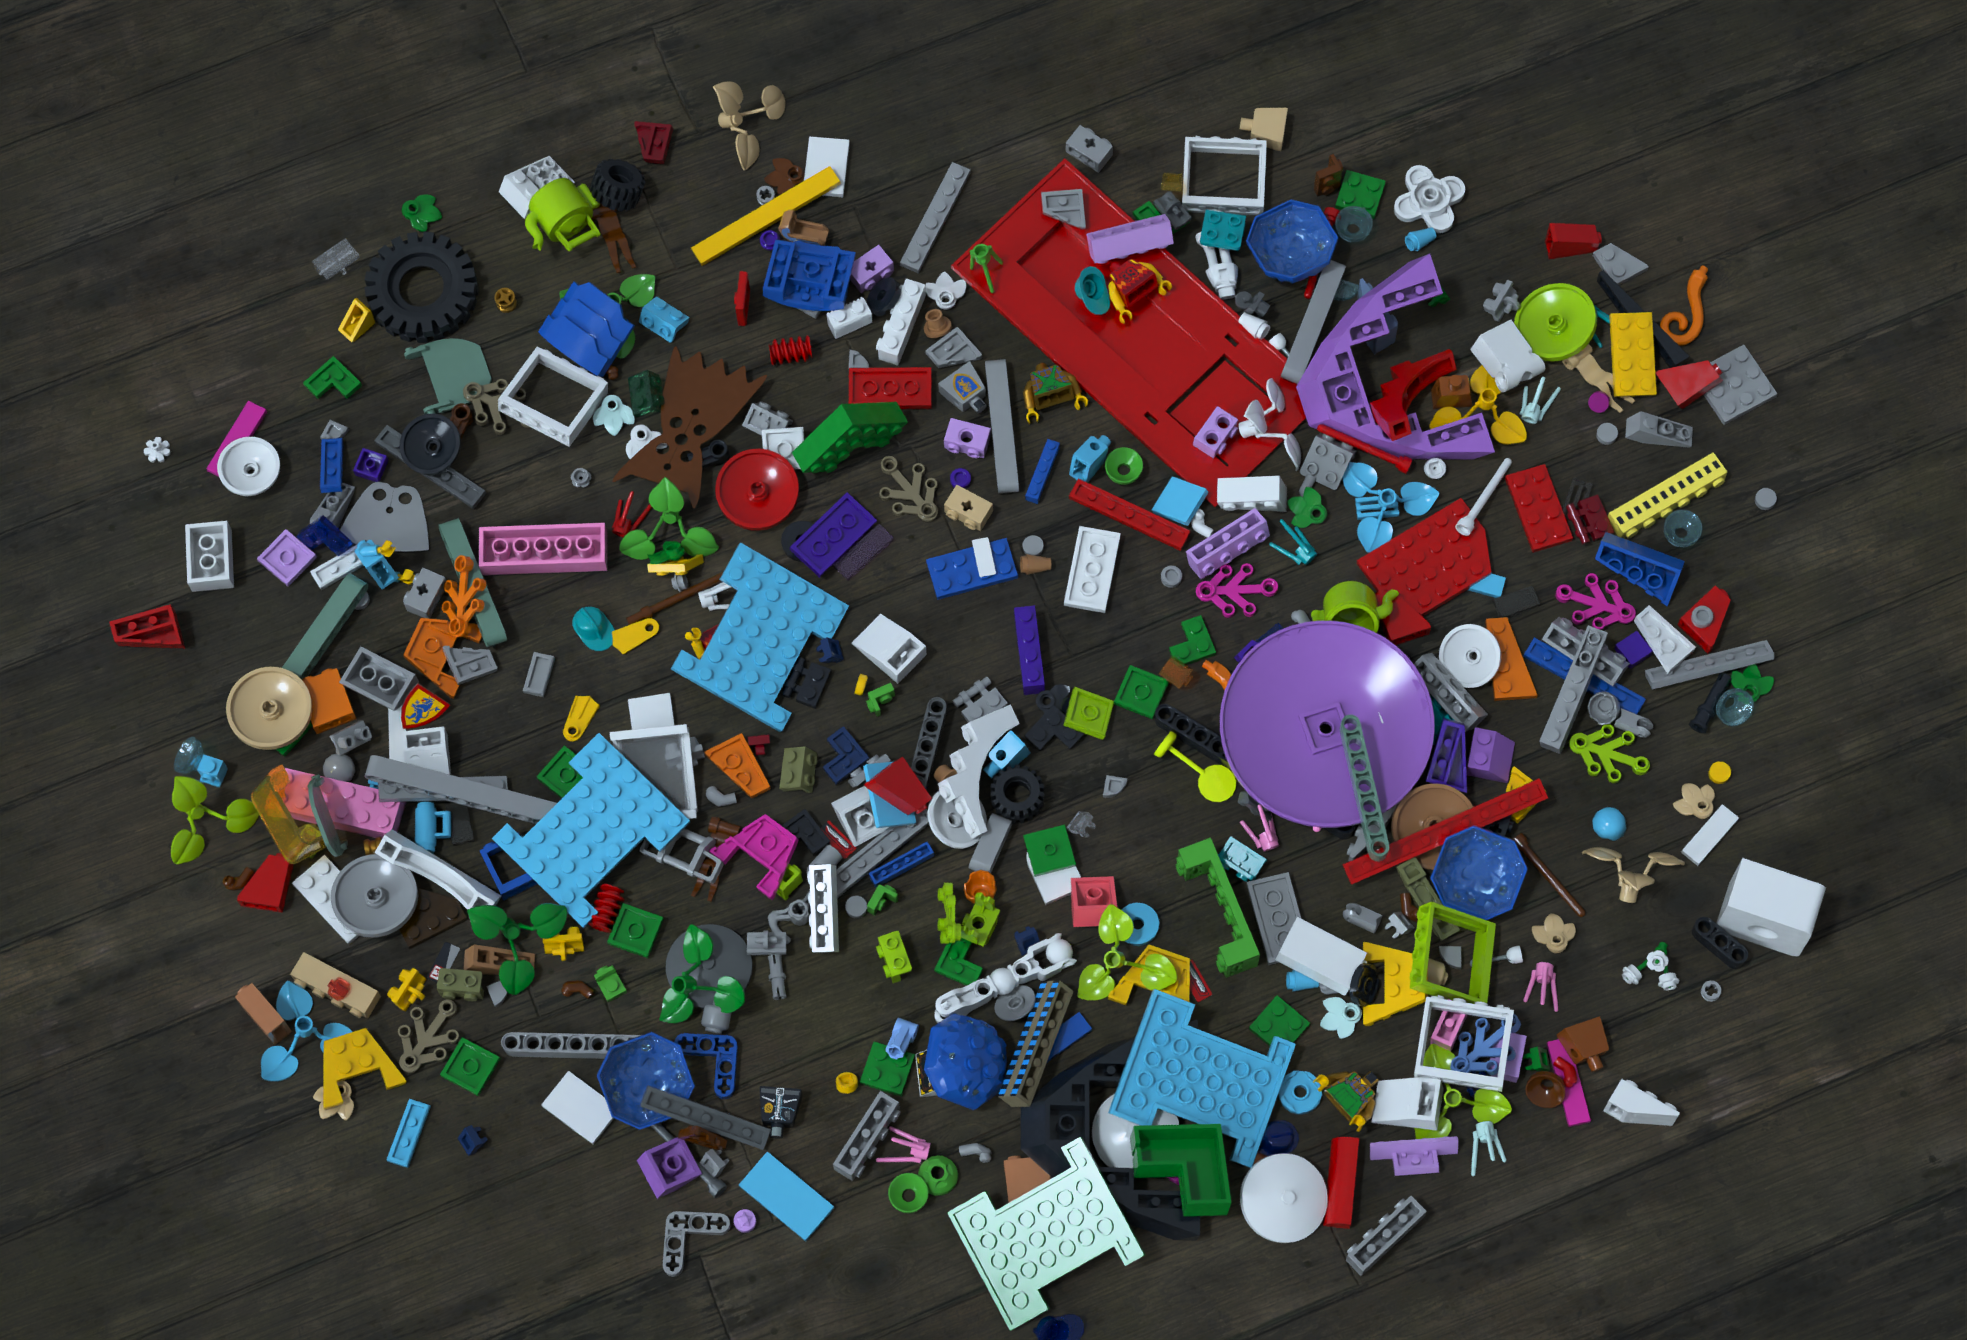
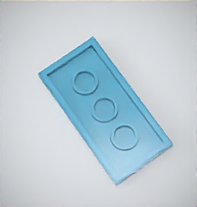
M768 1152L765 1153L739 1184L740 1188L804 1241L810 1238L834 1209L832 1204Z

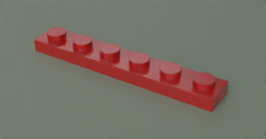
M1079 478L1069 495V499L1179 551L1183 549L1190 535V530Z

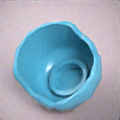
M1605 807L1597 811L1592 820L1594 831L1602 839L1616 841L1624 835L1627 829L1625 817L1615 808Z

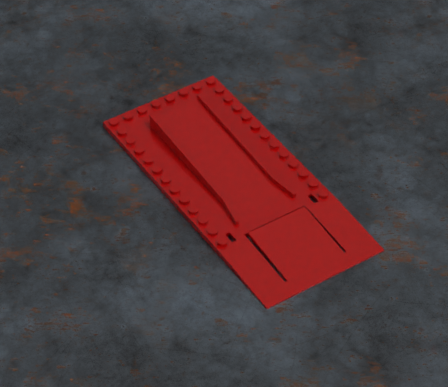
M1064 158L951 265V269L1062 370L1073 374L1084 391L1186 482L1206 488L1208 494L1205 499L1216 507L1218 505V478L1247 477L1284 440L1281 437L1256 438L1255 435L1243 438L1239 431V423L1248 420L1244 417V414L1253 400H1258L1264 411L1272 406V402L1261 390L1228 362L1224 361L1170 415L1166 411L1225 356L1266 393L1267 380L1272 378L1276 382L1284 396V408L1286 410L1278 412L1276 408L1264 416L1267 424L1266 433L1291 434L1306 419L1296 388L1297 384L1280 377L1287 358L1265 338L1262 340L1259 338L1255 339L1238 322L1240 316L1165 248L1150 249L1143 254H1130L1126 258L1111 259L1103 264L1094 263L1090 256L1086 234L1135 221ZM1082 189L1086 228L1080 229L1044 215L1041 192ZM978 244L991 245L993 251L1003 261V264H1000L991 255V259L987 264L994 293L990 292L982 265L975 261L974 269H970V250H973ZM1129 259L1152 264L1163 276L1162 280H1167L1172 284L1171 290L1163 286V289L1167 292L1166 295H1161L1158 292V287H1156L1131 307L1127 308L1125 306V310H1129L1132 313L1131 320L1128 315H1122L1125 324L1120 322V311L1116 310L1111 299L1108 311L1102 315H1095L1087 309L1084 302L1078 298L1075 292L1076 280L1080 277L1084 268L1091 266L1099 269L1104 275L1109 294L1108 285L1111 282L1109 278L1111 273L1109 270L1110 265L1115 261L1124 264ZM1227 335L1238 344L1236 347L1225 338ZM1217 406L1238 419L1236 426L1238 431L1232 439L1229 437L1226 440L1227 446L1221 454H1216L1228 466L1223 464L1216 456L1213 459L1193 446L1194 436L1198 434ZM1147 413L1158 422L1156 425L1145 417ZM1226 423L1218 424L1220 428L1228 427ZM1211 438L1206 440L1209 444L1217 443Z

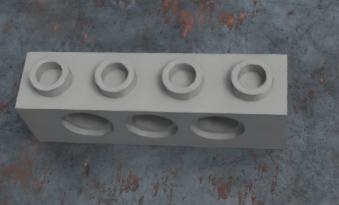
M1433 653L1422 655L1414 663L1425 682L1428 692L1455 721L1464 723L1465 732L1475 729L1488 715Z

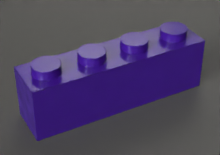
M1035 605L1014 608V620L1024 695L1039 694L1045 691Z

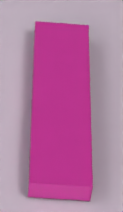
M250 401L247 402L206 468L208 472L219 477L217 464L220 454L231 442L239 438L253 436L267 413L265 408Z
M1559 1039L1547 1042L1554 1074L1558 1075L1562 1080L1564 1079L1563 1071L1553 1065L1558 1056H1560L1575 1067L1578 1078L1573 1087H1566L1565 1098L1562 1102L1568 1127L1590 1123L1591 1120L1576 1064L1573 1063Z

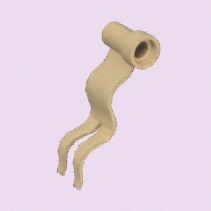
M1589 344L1578 354L1562 360L1567 369L1573 370L1577 368L1586 382L1597 386L1601 391L1605 392L1610 398L1609 405L1619 413L1623 411L1613 400L1607 385L1608 382L1613 388V374L1605 372L1600 368L1594 357L1590 354L1593 352V349ZM1630 396L1620 397L1630 403L1635 402Z

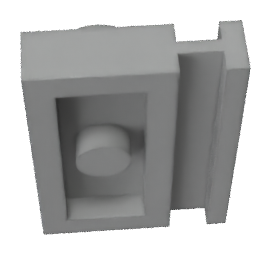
M876 754L867 763H885L891 760L886 754L880 757ZM859 767L850 774L852 778L848 782L853 788L866 780L864 769L862 770Z

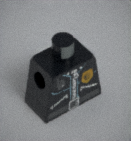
M760 1086L762 1123L764 1126H771V1138L782 1139L784 1127H794L802 1100L801 1089Z

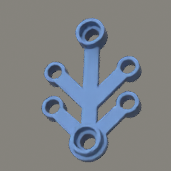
M1514 1014L1512 1023H1515V1025L1512 1026L1511 1033L1517 1032L1521 1026L1520 1020ZM1485 1018L1477 1019L1475 1022L1477 1028L1474 1050L1470 1054H1468V1046L1473 1043V1037L1469 1032H1462L1458 1038L1460 1041L1459 1053L1451 1062V1070L1465 1073L1487 1071L1489 1075L1497 1074L1499 1066L1496 1061L1489 1060L1486 1063L1475 1061L1479 1057L1501 1056L1502 1048L1491 1047L1503 1038L1506 1020H1502V1027L1485 1040V1033L1489 1030L1490 1024ZM1482 1023H1486L1484 1027L1480 1028ZM1465 1037H1469L1467 1041H1463ZM1509 1046L1508 1051H1512V1053L1507 1056V1061H1512L1516 1057V1052L1513 1047ZM1495 1065L1494 1069L1489 1070L1490 1066Z

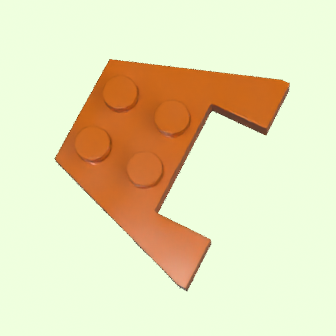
M420 618L403 657L450 698L454 699L460 685H457L453 676L442 672L447 662L442 649L443 646L453 648L458 637L450 633V622L448 620ZM468 623V630L463 637L480 643L482 636L477 624Z

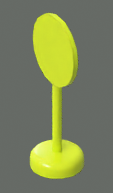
M1170 731L1154 755L1161 758L1169 750L1201 774L1198 779V787L1200 793L1211 802L1228 800L1236 789V779L1229 768L1222 765H1212L1203 770L1171 746L1176 740V734Z

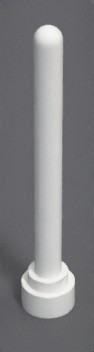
M1510 458L1504 459L1469 514L1461 518L1456 524V530L1460 534L1468 536L1474 529L1475 518L1512 464Z

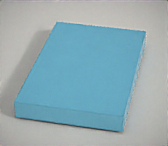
M892 762L864 765L866 782ZM868 789L876 828L913 825L916 823L914 812L906 815Z

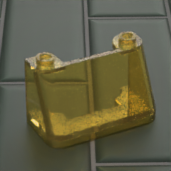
M281 764L272 769L251 793V800L283 858L290 864H296L326 848V845L316 825L306 824L298 828L282 799L286 797L285 788L291 782L288 773Z

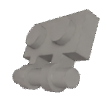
M988 677L981 681L977 680L973 683L974 686L967 691L963 690L953 700L956 707L963 703L967 707L961 711V714L968 723L1008 706L1007 701L996 688L989 692L986 690V687L991 684ZM980 693L982 697L973 703L970 698Z

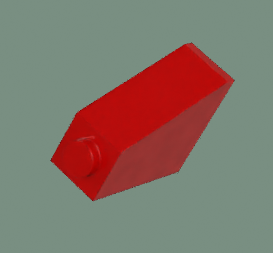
M1550 223L1545 239L1549 259L1593 253L1598 250L1599 244L1602 243L1601 234L1597 232L1596 226L1586 224Z
M1708 360L1656 372L1681 409L1723 381L1720 377L1722 371L1716 363L1712 365Z
M1716 585L1688 610L1678 623V626L1707 654L1711 652L1731 601L1727 592L1719 589ZM1698 606H1706L1713 612V620L1706 628H1698L1691 621L1692 612Z
M1387 589L1375 593L1378 607L1382 605V599L1388 592ZM1400 595L1392 601V613L1386 618L1379 620L1386 639L1394 645L1429 635L1431 630L1430 623Z
M904 757L892 762L864 784L867 789L906 815L913 812L919 814L927 808L926 803L932 799Z
M276 853V856L268 855L238 895L237 901L240 906L283 913L294 865L288 855Z

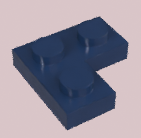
M844 726L827 738V742L838 756L823 766V770L835 785H838L850 776L854 770L862 767L870 759Z

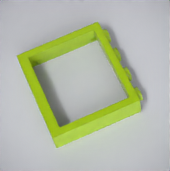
M1434 902L1419 906L1417 929L1414 934L1415 947L1412 953L1413 964L1410 973V989L1438 997L1440 995L1445 1000L1450 999L1453 1001L1454 998L1466 1000V1003L1475 1004V1002L1487 1003L1496 923ZM1433 918L1476 932L1469 995L1426 981Z

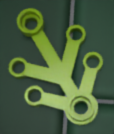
M1606 724L1602 726L1601 730L1590 735L1583 733L1574 734L1569 741L1570 749L1576 754H1581L1587 766V772L1591 776H1597L1600 773L1601 766L1593 761L1590 752L1598 755L1608 774L1607 778L1611 783H1618L1620 781L1621 772L1614 768L1610 759L1631 766L1633 772L1637 775H1644L1649 770L1650 763L1647 758L1642 756L1633 758L1613 751L1621 746H1628L1633 743L1634 734L1630 731H1625L1621 737L1601 746L1593 744V742L1602 738L1612 737L1614 728L1612 725ZM1604 729H1610L1611 733L1606 734ZM1624 736H1630L1631 741H1626ZM1582 740L1584 742V745L1579 746L1577 744V741ZM1638 762H1644L1645 766H1638ZM1595 766L1598 771L1593 772L1590 767ZM1612 773L1617 774V775H1618V778H1617V779L1611 778V774H1612Z
M944 883L943 887L938 889V901L944 903L946 918H938L937 927L938 931H941V944H949V942L955 943V941H960L961 924L955 922L956 898L953 895V884Z

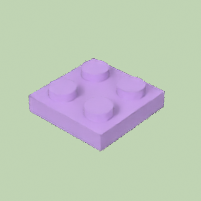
M285 529L257 560L289 587L317 556Z

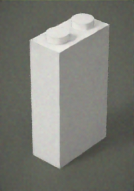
M1297 917L1275 960L1345 996L1348 990H1350V983L1355 969L1360 964L1367 963L1364 960L1367 952Z

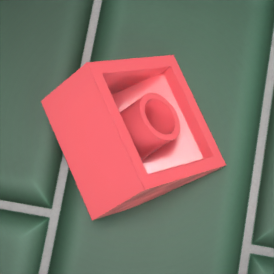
M1114 876L1071 878L1073 927L1099 926L1101 916L1107 906L1113 904L1117 907Z

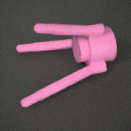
M1259 804V814L1266 831L1259 834L1260 839L1255 836L1243 820L1240 823L1255 842L1257 849L1262 847L1263 852L1278 847L1279 840L1276 835L1273 817L1271 821L1267 822L1262 805Z
M1546 962L1536 964V970H1532L1531 979L1523 1001H1528L1537 979V982L1542 984L1540 1004L1544 1005L1546 985L1551 982L1554 1011L1557 1012L1556 973H1553L1554 966Z
M891 1126L889 1127L890 1131L913 1141L912 1143L895 1137L891 1139L893 1142L912 1147L910 1154L914 1155V1157H885L876 1159L877 1162L921 1163V1159L927 1160L931 1143Z

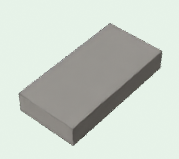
M537 652L533 653L523 693L544 697L555 661L554 656Z

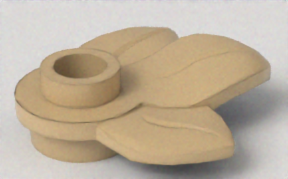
M1691 783L1683 784V799L1674 802V808L1685 816L1694 814L1700 819L1708 818L1713 812L1712 801L1715 798L1712 787L1707 784L1700 789Z
M1553 913L1546 917L1544 926H1532V934L1535 940L1546 944L1547 948L1553 953L1564 951L1568 941L1573 939L1576 933L1573 923L1564 924L1560 916Z
M346 1081L337 1082L338 1088H344V1092L341 1094L343 1099L342 1105L324 1110L323 1086L315 1092L313 1098L321 1102L319 1105L321 1119L329 1118L338 1113L342 1119L347 1121L354 1110V1103L350 1098L352 1089Z

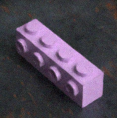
M1165 214L1086 234L1090 256L1094 263L1100 264L1107 263L1111 259H1123L1130 254H1143L1150 249H1163L1170 244H1174L1170 220Z
M1254 508L1187 550L1186 555L1189 566L1200 579L1212 574L1216 569L1224 564H1228L1235 557L1247 552L1251 547L1269 537L1267 521Z

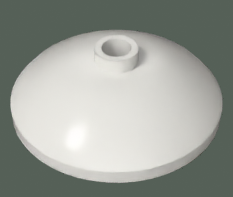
M257 437L239 438L228 444L220 454L217 464L218 475L223 485L229 491L241 496L258 495L268 490L277 480L280 472V459L277 451L269 442ZM249 470H255L254 473L248 474Z
M1466 624L1454 628L1445 636L1439 650V661L1463 687L1475 688L1488 683L1496 675L1501 663V649L1496 637L1488 629L1479 625ZM1473 652L1477 653V658L1475 660L1472 658Z
M940 791L933 795L928 805V821L935 836L942 843L952 848L963 849L976 844L982 834L971 839L970 834L965 830L961 815L956 811L954 800L946 803ZM979 800L982 817L986 825V812L983 807V804Z

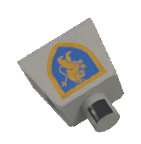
M970 361L938 383L940 394L962 412L972 407L976 413H981L987 407L982 400L986 396L985 386Z

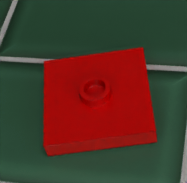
M744 271L739 273L738 290L734 296L738 326L747 325L751 291L748 273Z

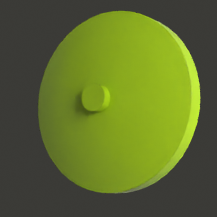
M1555 283L1540 287L1529 294L1517 310L1514 324L1532 348V353H1535L1544 361H1560L1578 354L1589 344L1596 331L1597 313L1590 297L1583 290L1570 284Z

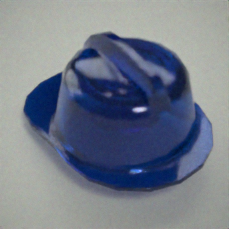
M1284 1120L1267 1123L1257 1153L1270 1156L1292 1152L1297 1147L1299 1141L1296 1128Z
M1074 1314L1058 1317L1051 1315L1042 1318L1037 1327L1033 1328V1332L1038 1340H1080L1083 1335L1084 1324L1081 1318Z

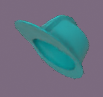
M1089 266L1084 268L1075 283L1076 295L1084 302L1090 312L1095 315H1102L1108 311L1110 306V298L1104 275L1096 267Z
M582 607L574 615L572 626L589 649L604 651L613 644L612 631L615 630L607 617L598 608Z

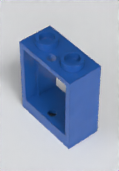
M490 842L480 850V853L503 900L537 885L527 873L502 885L489 857L503 849L495 842Z

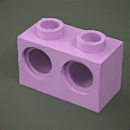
M1217 406L1195 436L1193 446L1214 459L1217 453L1221 454L1226 448V440L1229 437L1232 439L1238 431L1236 427L1238 419ZM1226 423L1228 427L1220 428L1218 424ZM1211 438L1217 443L1209 444L1206 440Z

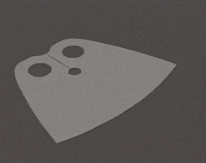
M372 483L351 509L337 537L354 544H358L362 540H372L375 545H380L381 547L388 540L392 542L391 547H396L395 551L401 552L429 550L426 518L418 491L411 486L403 485L394 488L388 483ZM383 489L386 492L385 499L381 501L375 500L373 497L374 491ZM409 493L412 496V500L408 504H402L399 502V495ZM392 507L393 512L387 513L386 509Z

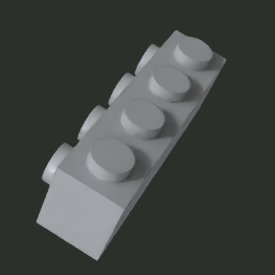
M1558 617L1552 622L1542 640L1574 660L1585 631L1574 627L1570 620ZM1604 644L1593 674L1614 686L1630 663L1626 661L1623 655L1613 653Z
M882 1091L879 1092L833 1163L835 1171L851 1181L855 1177L859 1178L865 1169V1161L867 1158L871 1159L877 1150L876 1144L879 1140L883 1141L889 1132L887 1127L891 1121L894 1123L901 1113L898 1101Z
M1412 1196L1407 1200L1404 1198L1395 1205L1394 1208L1396 1210L1391 1215L1388 1213L1379 1220L1378 1223L1380 1225L1375 1230L1372 1228L1368 1230L1363 1236L1364 1240L1359 1245L1355 1243L1348 1249L1346 1261L1360 1276L1364 1275L1425 1217L1427 1211Z

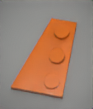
M742 733L704 751V754L750 798H754L771 789Z

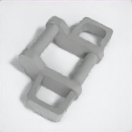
M685 828L657 855L647 851L650 842L646 838L640 847L642 854L656 859L657 862L661 864L667 863L687 872L689 876H696L712 884L716 882L724 865L720 859L709 853L716 843L714 838H706ZM681 836L700 844L690 864L669 855L675 842ZM706 856L716 862V866L709 877L698 873Z

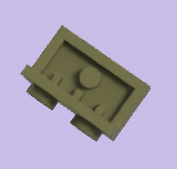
M806 746L784 748L779 789L783 791L803 790L806 793H812L815 782L817 753Z
M440 968L437 991L442 998L454 1000L455 997H462L464 1000L472 1002L477 1001V999H483L484 990L481 986L483 974L481 971Z

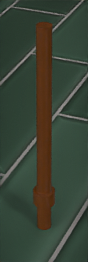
M723 572L650 607L647 605L641 608L639 612L626 618L627 623L631 625L642 619L653 617L652 614L722 582L719 579Z

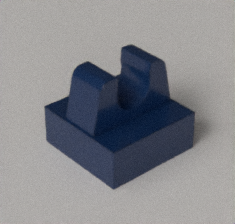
M828 637L820 640L821 645L816 648L817 652H824V657L819 659L820 662L838 663L844 660L838 640Z
M1027 926L1025 931L1021 933L1016 931L1014 933L1022 956L1027 954L1030 946L1040 942L1034 927L1030 928Z
M472 1125L465 1127L458 1137L468 1156L475 1154L487 1141V1137L480 1139L478 1136L482 1130L480 1127L473 1128Z

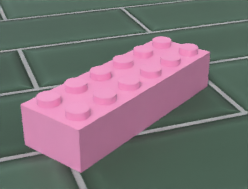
M605 523L479 527V568L482 575L607 571V529Z
M279 767L267 806L270 812L274 815L317 824L311 809L307 786L314 774ZM323 777L324 783L319 787L335 829L374 838H383L390 830L398 831L406 802H379L378 789Z

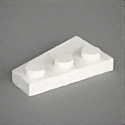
M1650 605L1634 619L1635 624L1667 674L1694 652L1696 646Z

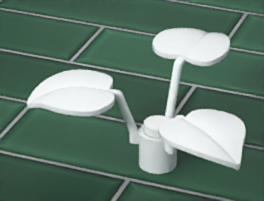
M1270 378L1267 380L1266 389L1272 406L1264 411L1260 402L1253 400L1244 414V417L1248 420L1239 423V431L1243 438L1253 435L1256 438H1283L1285 448L1297 471L1301 463V450L1294 435L1266 433L1267 424L1264 416L1276 408L1278 412H1282L1285 407L1281 389Z

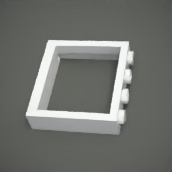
M1200 136L1185 137L1182 206L1185 210L1198 213L1212 210L1241 215H1259L1263 213L1266 141L1256 140V138L1243 140L1237 137L1221 139L1217 136L1211 138H1201ZM1191 152L1259 155L1258 198L1189 196Z
M536 347L499 397L498 411L570 447L607 396L608 382L602 377H596L588 373L584 368L571 364L564 358L561 359L553 355L548 350ZM538 363L594 391L569 427L512 399Z
M1440 995L1438 997H1426L1414 1078L1438 1079L1443 1083L1502 1092L1514 1010L1503 1007V1005L1490 1007L1485 1002L1466 1003V1000L1454 998L1453 1001L1445 1000ZM1432 1009L1506 1020L1497 1077L1423 1066Z

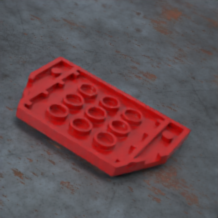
M1462 498L1357 560V565L1377 592L1383 589H1387V591L1391 589L1397 590L1399 595L1422 617L1491 575L1486 533L1477 518L1474 520V529L1470 535H1462L1456 530L1455 526L1458 521L1467 516L1471 511Z

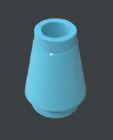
M1433 228L1409 232L1405 236V244L1410 251H1418L1436 239V232Z
M1296 970L1287 972L1286 975L1287 989H1292V991L1318 988L1319 982Z

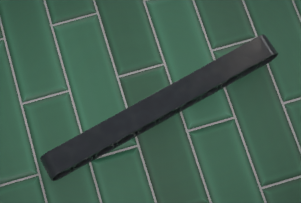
M1161 704L1156 708L1155 723L1159 728L1167 733L1173 731L1177 739L1219 765L1229 768L1232 772L1224 751L1217 753L1213 750L1216 746L1222 747L1221 736L1168 704ZM1166 713L1170 717L1168 719H1161L1159 715ZM1180 724H1184L1188 728L1184 731H1181L1177 728V726ZM1198 735H1202L1206 739L1202 742H1199L1195 739V737ZM1355 825L1350 826L1351 829L1348 831H1343L1340 827L1323 829L1342 840H1347L1353 836Z

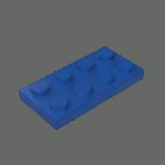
M1007 538L989 542L996 571L994 575L979 576L973 547L926 559L937 600L1017 579L1018 574Z

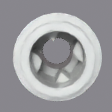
M1246 312L1239 318L1238 322L1255 339L1259 338L1262 340L1270 330V325L1267 324V321Z

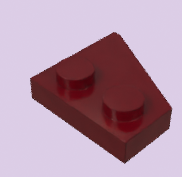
M635 121L634 125L637 130L644 161L665 164L673 132L672 125Z

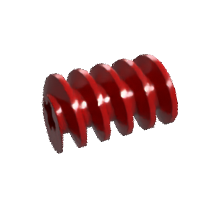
M806 335L804 342L798 336L796 343L790 337L788 344L784 338L781 339L779 345L776 339H773L771 346L769 344L772 365H775L776 359H778L780 364H783L784 358H786L788 363L792 362L793 357L797 363L800 361L801 356L805 362L808 361L809 355L812 358L808 335Z
M602 884L600 886L602 892L597 893L598 900L594 901V908L598 911V914L591 916L592 920L588 925L596 930L611 933L612 930L607 925L615 924L610 918L618 916L614 909H621L617 901L623 902L625 900L620 896V893L625 892L615 886Z

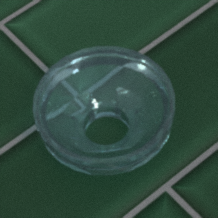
M1349 206L1342 209L1335 221L1337 233L1341 238L1349 242L1364 240L1370 234L1373 225L1368 211L1358 206ZM1355 224L1359 227V231L1357 233H1350L1347 227Z
M1688 510L1674 511L1669 514L1664 522V535L1666 539L1677 547H1689L1695 544L1702 534L1700 519ZM1677 528H1684L1687 531V536L1680 538L1675 534V530Z
M1730 689L1719 698L1716 705V714L1728 726L1740 725L1752 714L1754 708L1753 698L1742 689ZM1729 698H1734V704L1726 708L1725 702Z
M190 737L183 743L174 761V770L176 772L187 774L197 771L204 754L200 740Z

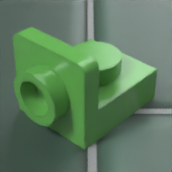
M889 683L868 692L869 700L866 701L870 712H875L877 717L881 715L878 704L888 703L895 696L892 684Z
M879 884L867 904V912L875 916L878 910L881 911L885 906L886 899L884 898L896 903L898 901L896 890L889 885L882 886Z
M613 965L600 968L597 974L594 975L607 1002L627 993Z

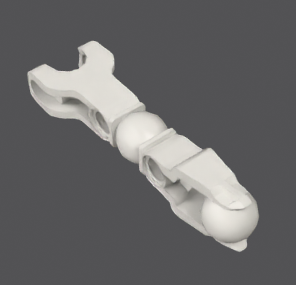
M1057 933L1050 939H1045L1030 946L1027 954L1014 962L1013 966L1008 965L1007 968L996 969L990 976H986V979L977 980L963 988L951 990L940 996L936 1000L935 1021L939 1023L943 1020L940 1015L948 1017L956 1013L966 1016L976 1008L988 1003L992 997L996 998L998 994H1009L1019 984H1024L1037 978L1040 981H1045L1061 972L1062 969L1073 966L1077 960L1072 958V946L1066 940L1061 939L1062 933ZM1046 950L1047 959L1054 964L1046 969H1042L1039 966V962L1033 958V956ZM1023 968L1027 973L1019 975L1016 973V970ZM986 988L989 993L982 995L978 992V989Z

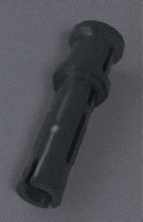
M1719 673L1706 700L1698 706L1694 720H1691L1689 726L1694 731L1706 733L1709 721L1716 715V706L1732 680L1729 675Z

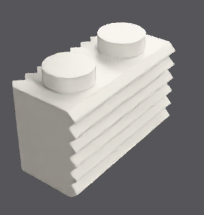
M861 297L857 301H853V303L846 304L844 309L831 310L830 313L827 312V322L833 336L837 339L872 323V313L865 299Z

